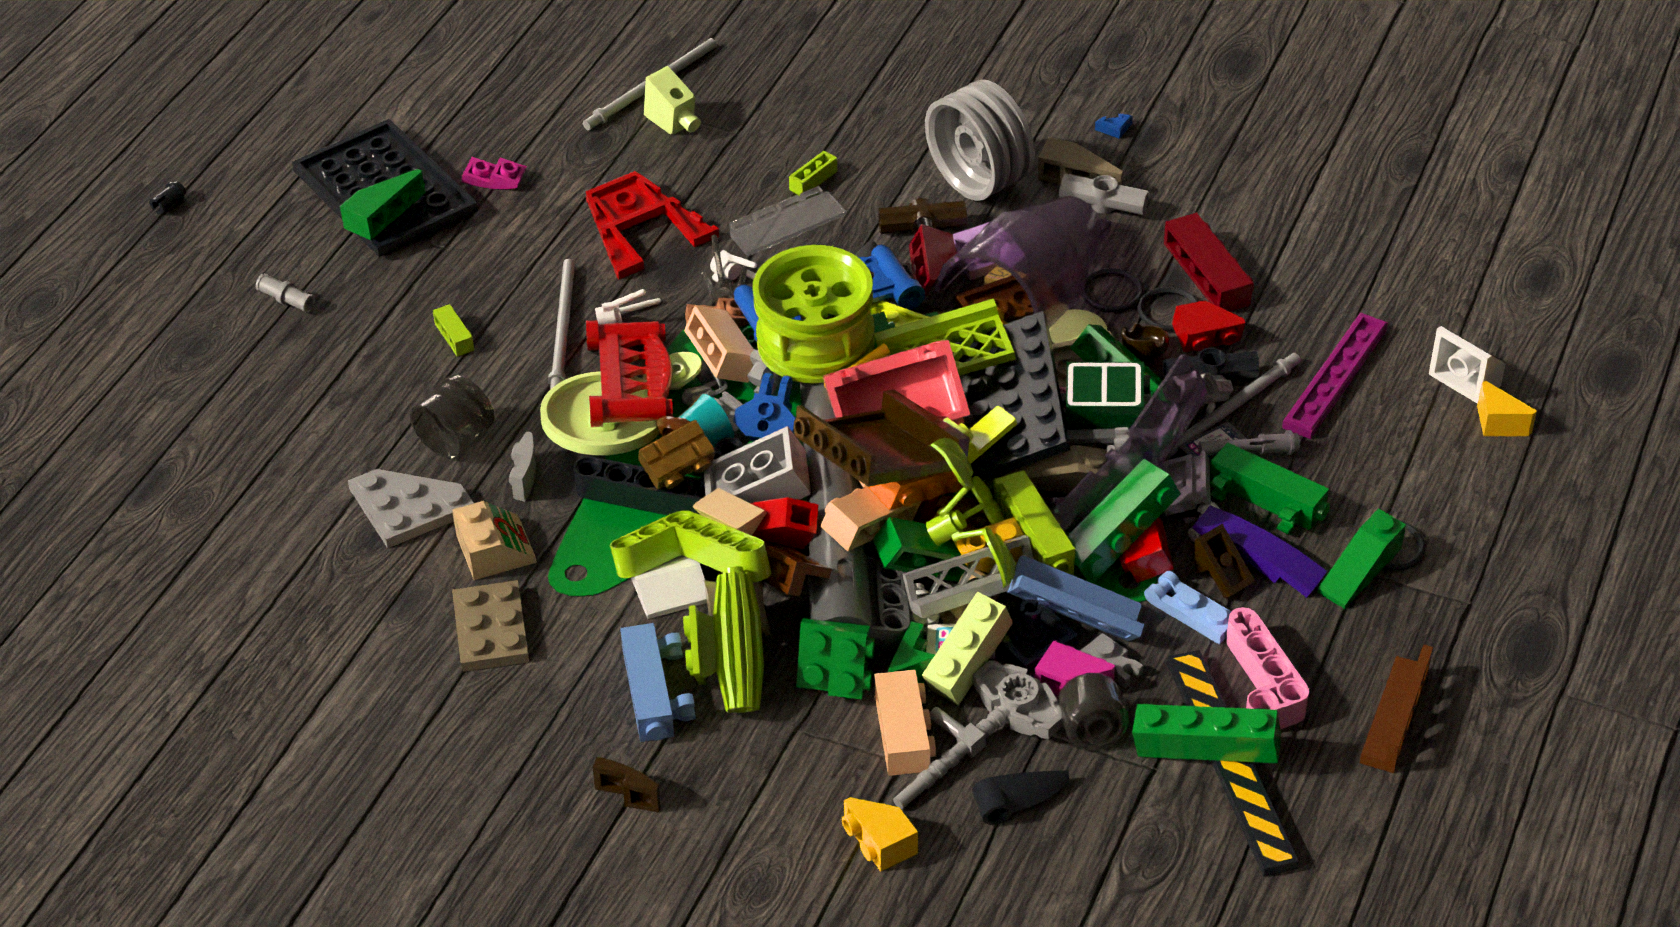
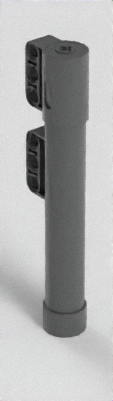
M800 382L801 405L823 420L835 418L824 383ZM803 442L807 455L811 494L806 496V500L810 503L819 504L816 535L809 542V557L832 569L830 579L807 574L810 619L870 626V637L875 638L874 652L895 653L910 623L908 596L902 575L906 572L886 569L881 558L868 557L866 553L879 554L873 540L847 551L821 527L826 515L825 508L831 500L837 497H844L851 494L855 489H862L863 487L859 480Z

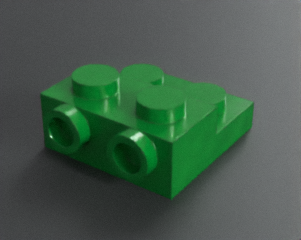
M803 618L800 627L796 687L828 691V696L862 699L865 691L871 690L873 671L867 670L868 658H873L875 651V638L870 637V626Z

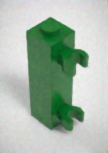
M1228 442L1211 460L1210 486L1214 487V490L1210 493L1212 499L1222 502L1229 492L1268 510L1282 519L1277 529L1286 534L1291 533L1296 524L1311 530L1318 520L1323 521L1330 509V503H1327L1329 488Z

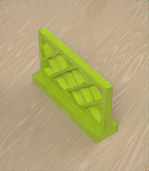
M994 299L874 333L877 347L884 343L889 348L891 354L888 356L933 342L949 340L951 350L954 352L953 357L959 376L1016 359L1012 345L999 317ZM996 328L991 336L985 335V333ZM974 341L984 343L980 350L970 348L971 344ZM993 346L1005 349V351L995 354L989 353ZM963 355L973 357L968 362L962 363L958 361Z

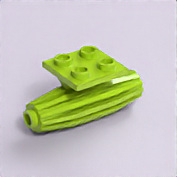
M740 566L726 567L723 569V573L717 576L713 617L698 611L696 605L689 606V616H683L684 634L688 638V643H691V650L685 651L687 671H690V676H694L699 685H706V678L717 672L726 712H753L760 709L764 674L761 615L751 573L744 572V568Z

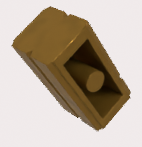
M693 420L639 449L638 458L656 489L664 486L667 489H671L684 480L683 476L691 471L698 474L709 468L712 464L711 461L714 459L715 451L698 422Z

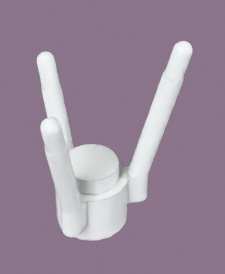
M722 250L711 261L710 267L715 273L712 279L721 285L730 298H734V292L725 280H734L740 273L754 280L756 273L741 265L756 268L757 263Z
M642 289L615 301L604 303L602 307L595 308L598 324L622 323L621 314L660 304L661 299L656 298L619 308L620 305L645 295L646 290Z

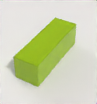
M822 151L789 176V190L804 197L837 172V157Z
M448 304L434 309L435 325L455 355L458 357L474 351L472 335L452 306Z

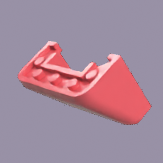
M949 340L933 342L823 376L835 418L881 410L883 391L893 389L941 420L948 417L959 425L965 422L963 417L970 415Z

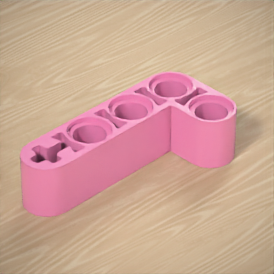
M1241 607L1234 609L1229 614L1226 643L1257 688L1248 695L1246 708L1277 710L1280 729L1298 724L1303 721L1306 715L1309 696L1307 684L1258 614L1249 608Z

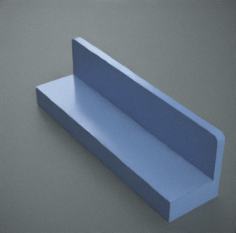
M1024 555L1019 557L1015 568V576L1010 583L1007 593L1025 600H1037L1038 605L1041 603L1042 607L1126 641L1141 637L1144 624L1137 622L1141 609L1139 602Z

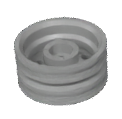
M976 80L968 86L933 102L929 106L925 117V133L929 150L943 177L964 197L975 201L984 200L1030 174L1035 158L1032 134L1021 109L1002 87L989 80Z

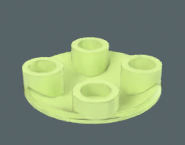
M1079 309L1062 311L1054 315L1048 322L1051 341L1054 344L1077 339L1088 324L1101 325L1106 330L1107 326L1098 315Z

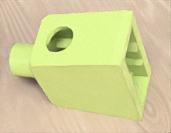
M666 66L647 76L644 115L669 134H676L683 129L690 133L697 130L701 120L694 115L695 96L671 68Z

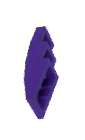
M1211 505L1192 527L1193 530L1202 536L1223 523L1246 565L1250 563L1273 583L1281 577L1306 598L1327 572L1302 552L1270 532Z

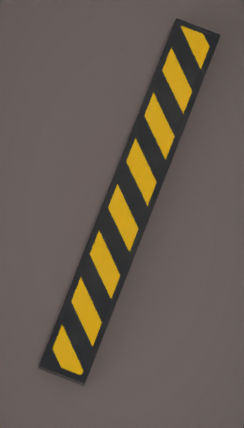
M1200 650L1168 656L1167 666L1186 706L1227 708ZM1211 760L1262 875L1268 876L1298 869V858L1253 762Z

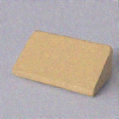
M717 488L693 505V508L701 516L749 535H753L767 514L765 510L720 488Z

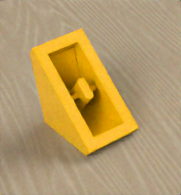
M1488 381L1482 382L1477 408L1483 436H1529L1532 434L1537 411Z

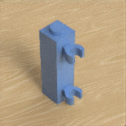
M654 623L620 628L623 655L640 742L674 737V719L690 721L696 718L692 694H681L675 699L669 700L661 658L677 660L683 657L680 633H670L661 639H657Z

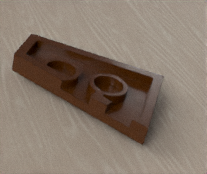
M1035 268L956 294L955 304L958 308L994 299L997 307L1004 312V321L1019 320L1041 311L1045 313L1047 318H1052L1063 311Z

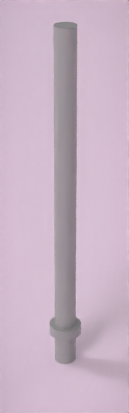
M713 38L708 39L668 65V67L675 74L716 48V41ZM646 80L604 108L594 110L593 115L583 121L584 128L591 130L600 123L602 125L605 124L610 116L645 94Z
M566 259L563 262L552 372L548 375L550 389L567 379L564 369L575 262L572 259Z
M1292 353L1285 359H1278L1273 363V368L1156 452V458L1160 462L1167 461L1178 453L1180 445L1208 431L1281 376L1284 378L1291 373V369L1300 363L1299 355Z

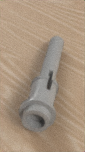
M1286 430L1284 434H1259L1258 438L1198 443L1199 454H1201V451H1206L1207 454L1218 453L1227 442L1246 451H1259L1260 454L1286 452L1287 455H1292L1294 452L1299 451L1300 448L1299 435L1291 430Z

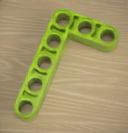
M687 510L669 514L612 541L610 544L617 575L620 578L638 576L681 555L721 572L726 567H743L744 572L751 573L753 582L762 581L771 575L767 551L762 539Z

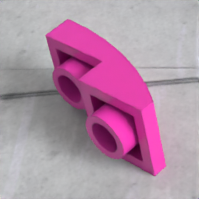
M471 157L463 172L461 182L489 189H513L518 187L527 166L503 158H499L495 165Z

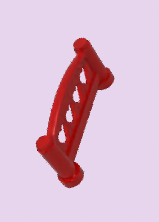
M598 320L586 321L587 351L599 350L602 390V396H589L591 428L603 427V423L657 421V419L663 416L673 417L672 399H667L672 385V363L669 353L662 342L666 341L665 323L659 324V321L598 324ZM635 345H644L645 351L638 352L627 348ZM645 359L646 366L639 367L628 363ZM640 374L647 375V382L629 379ZM640 390H648L649 397L642 398L631 394Z

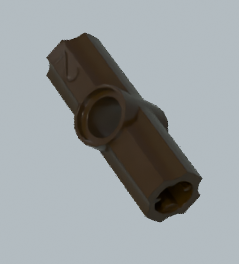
M918 198L913 200L909 206L879 208L880 233L913 231L916 234L921 224L935 229L966 226L965 201L932 203L929 199Z

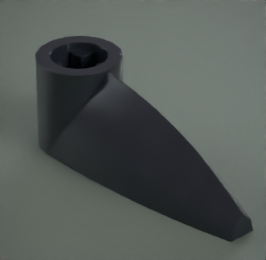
M1038 771L1000 775L978 781L973 786L972 793L983 822L988 825H996L1008 820L1013 812L1029 808L1050 798L1070 781L1068 771Z

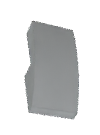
M527 431L520 442H516L513 446L511 459L514 461L515 466L512 468L509 476L513 498L524 502L531 492L536 476L533 436L531 432Z

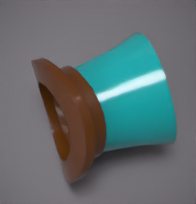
M707 394L699 395L679 417L663 416L656 421L662 437L696 420L713 448L723 438H734V431L727 414L721 405Z

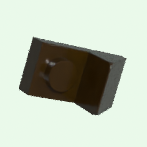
M1223 523L1195 539L1196 574L1208 570L1224 599L1255 582Z

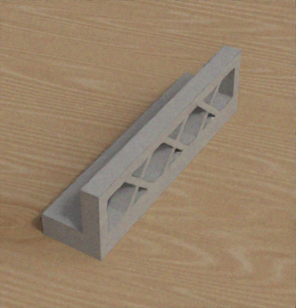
M1023 535L1004 541L1009 550L1021 546L1023 555L1034 559L1028 536ZM989 547L902 574L911 612L921 618L968 604L977 592L987 597L1006 592L1010 584L1003 588L996 562L989 574L981 576L974 572L981 558L988 556L995 560ZM970 562L969 565H968V567H965L964 565H962V564H965V563ZM958 566L965 570L959 583L949 585L943 581L950 568ZM939 572V574L937 575V577L931 575V574H934V573ZM971 575H974L976 577L969 580ZM924 576L933 579L934 583L928 593L917 596L913 580ZM940 585L945 586V588L938 590Z

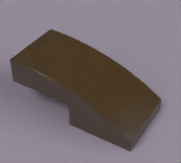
M596 757L592 767L595 790L623 794L625 807L659 813L661 804L659 785L640 771L625 764Z

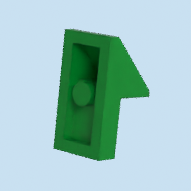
M910 622L889 666L888 672L916 670L918 683H926L922 674L935 655L926 652L928 640L924 639V624Z

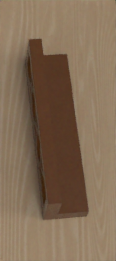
M764 541L771 568V575L763 580L788 595L800 597L806 574L830 579L831 568L791 547Z
M1423 644L1418 661L1396 656L1364 744L1360 764L1394 773L1428 675L1433 647Z

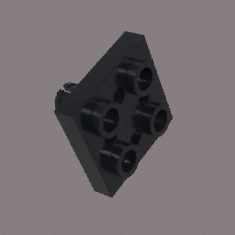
M1027 599L1008 610L1013 624L997 648L1015 666L1025 668L1029 673L1035 669L1053 641L1072 647L1077 644L1078 634L1052 610L1042 607L1041 603L1038 605L1037 600Z

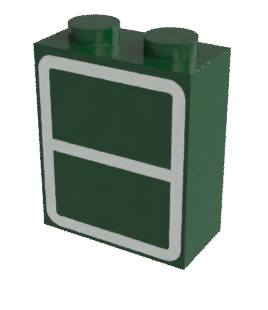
M1067 362V429L1144 428V417H1150V397H1144V394H1150V375H1144V362Z

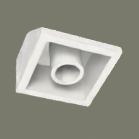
M1442 326L1437 328L1429 375L1477 404L1482 382L1486 380L1498 388L1501 386L1505 369L1504 362Z

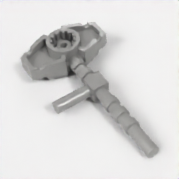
M989 660L973 674V685L989 711L987 718L982 719L976 726L970 723L964 727L940 708H933L930 712V719L956 737L957 744L951 749H947L940 759L933 761L927 770H923L918 774L911 784L894 797L895 805L900 807V809H904L925 789L932 787L937 779H941L947 774L948 769L955 767L963 756L967 754L973 758L986 747V738L992 735L994 730L1000 728L1005 722L1010 724V730L1030 736L1034 734L1045 739L1052 737L1065 725V713L1062 707L1059 706L1057 698L1047 683H1041L1037 678L1029 676L1028 670L1007 663L1002 665L998 661Z

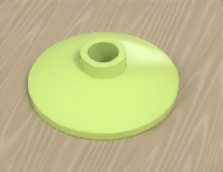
M678 352L669 355L673 370L670 390L681 389L699 374L702 368V361L697 354ZM643 374L644 380H646V374Z

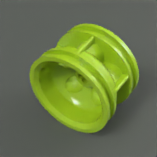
M805 245L790 248L772 256L758 269L753 280L754 308L759 318L756 325L757 348L761 360L771 371L781 377L790 376L792 381L824 383V375L846 369L874 350V319L870 312L873 305V279L869 268L860 258L846 250L833 246ZM828 314H833L836 316L830 319H826L828 317ZM800 315L804 321L795 320L792 318Z

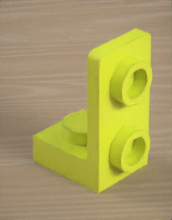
M996 406L970 429L963 423L957 425L948 417L943 420L970 437L967 458L970 464L1017 425L1015 417L1000 406Z

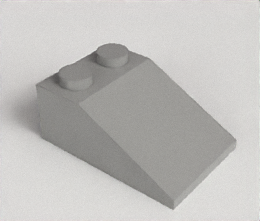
M788 426L712 460L711 466L704 470L706 496L720 488L748 503L785 497L800 500L811 494L806 450Z

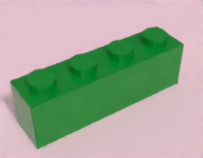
M1143 459L1067 536L1075 548V576L1094 583L1181 495L1167 472Z
M1137 704L1132 731L1138 757L1278 763L1281 729L1278 711L1273 709Z

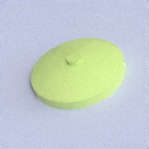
M601 371L576 375L558 383L548 391L541 403V424L544 432L554 443L573 452L587 455L626 453L650 443L660 434L656 421L603 423V427L591 428L589 396H602ZM637 376L629 378L639 382H647ZM640 390L631 394L642 398L649 397L648 390Z

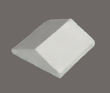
M683 555L643 574L631 577L647 619L684 610L691 605L698 606L707 603L704 585L705 578L700 563Z

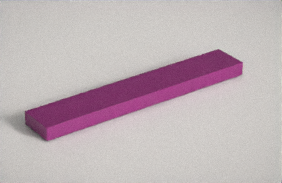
M1363 313L1357 316L1283 420V429L1291 430L1293 433H1298V435L1308 439L1313 437L1387 331L1388 322Z

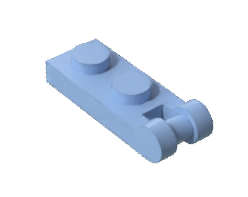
M1171 571L1164 572L1159 577L1157 584H1152L1145 590V598L1155 607L1218 644L1226 639L1231 611L1182 583L1175 573Z

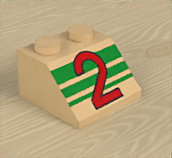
M485 501L452 509L456 536L474 580L537 563L518 514Z

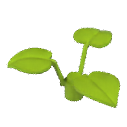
M949 438L939 439L932 443L931 446L945 458L963 488L945 508L938 511L939 516L926 522L927 531L937 545H941L950 539L956 542L962 538L983 535L995 559L1003 588H1005L1015 576L1016 563L1002 537L999 534L994 535L991 528L988 527L963 532V529L967 527L965 519L981 510H984L991 524L1003 521L1004 515L997 502L993 500L992 493L985 482L978 476L971 477L973 475L972 467L960 445ZM972 489L980 504L963 514L959 510L952 511L951 509Z

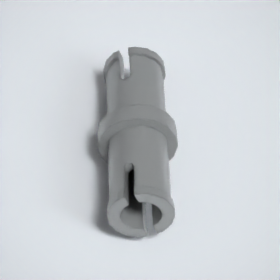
M266 273L261 274L257 279L256 290L276 298V301L282 305L290 304L301 309L303 312H309L314 306L315 296L295 288L294 284L289 281L282 282Z

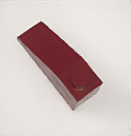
M921 224L909 244L913 278L918 280L924 288L926 298L947 266L954 262L957 248L954 244L953 234Z

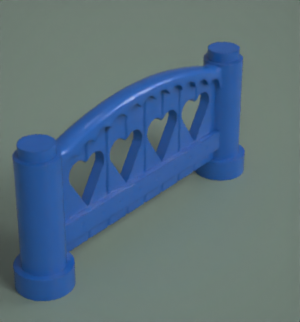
M878 245L872 250L870 257H858L874 273L873 303L893 297L900 307L911 310L923 302L925 298L924 288L918 280L910 277L889 247ZM746 284L740 285L734 291V300L754 330V339L757 342L756 325L759 318L754 308L753 288ZM800 315L792 318L795 320L804 321Z

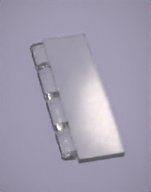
M817 186L800 193V198L795 195L776 203V208L771 205L751 213V218L746 215L729 222L730 236L747 256H750L846 216V211L828 191L823 193V190Z

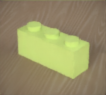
M979 592L975 594L922 674L930 691L959 706L973 684V674L988 662L1013 624L1006 606Z

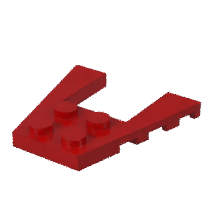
M636 171L586 191L587 203L618 280L644 269V260L620 233L632 226L665 213L693 247L719 237V228L717 226H709L703 222L701 215L695 211L689 212L684 209L679 200L674 197L668 198L661 193L660 187Z

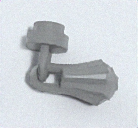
M702 360V368L696 378L703 385L685 389L682 394V403L689 408L699 395L716 396L728 388V383L725 380L716 378L706 362Z

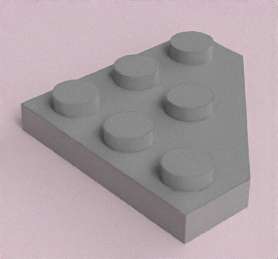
M375 469L348 480L351 493L387 548L454 522L452 509L474 504L463 486L453 482Z

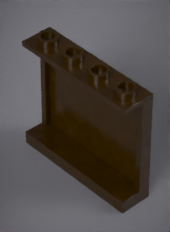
M894 389L883 391L881 410L823 420L802 405H798L794 421V436L868 487L952 471L941 453L931 446L932 443L942 438L956 441L968 458L970 437Z

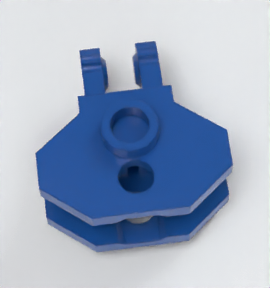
M765 373L759 393H754L752 400L735 409L733 421L751 441H756L787 426L794 434L796 416L791 412L792 404L789 402L792 388V378L790 376L782 377L778 396H772L774 375Z

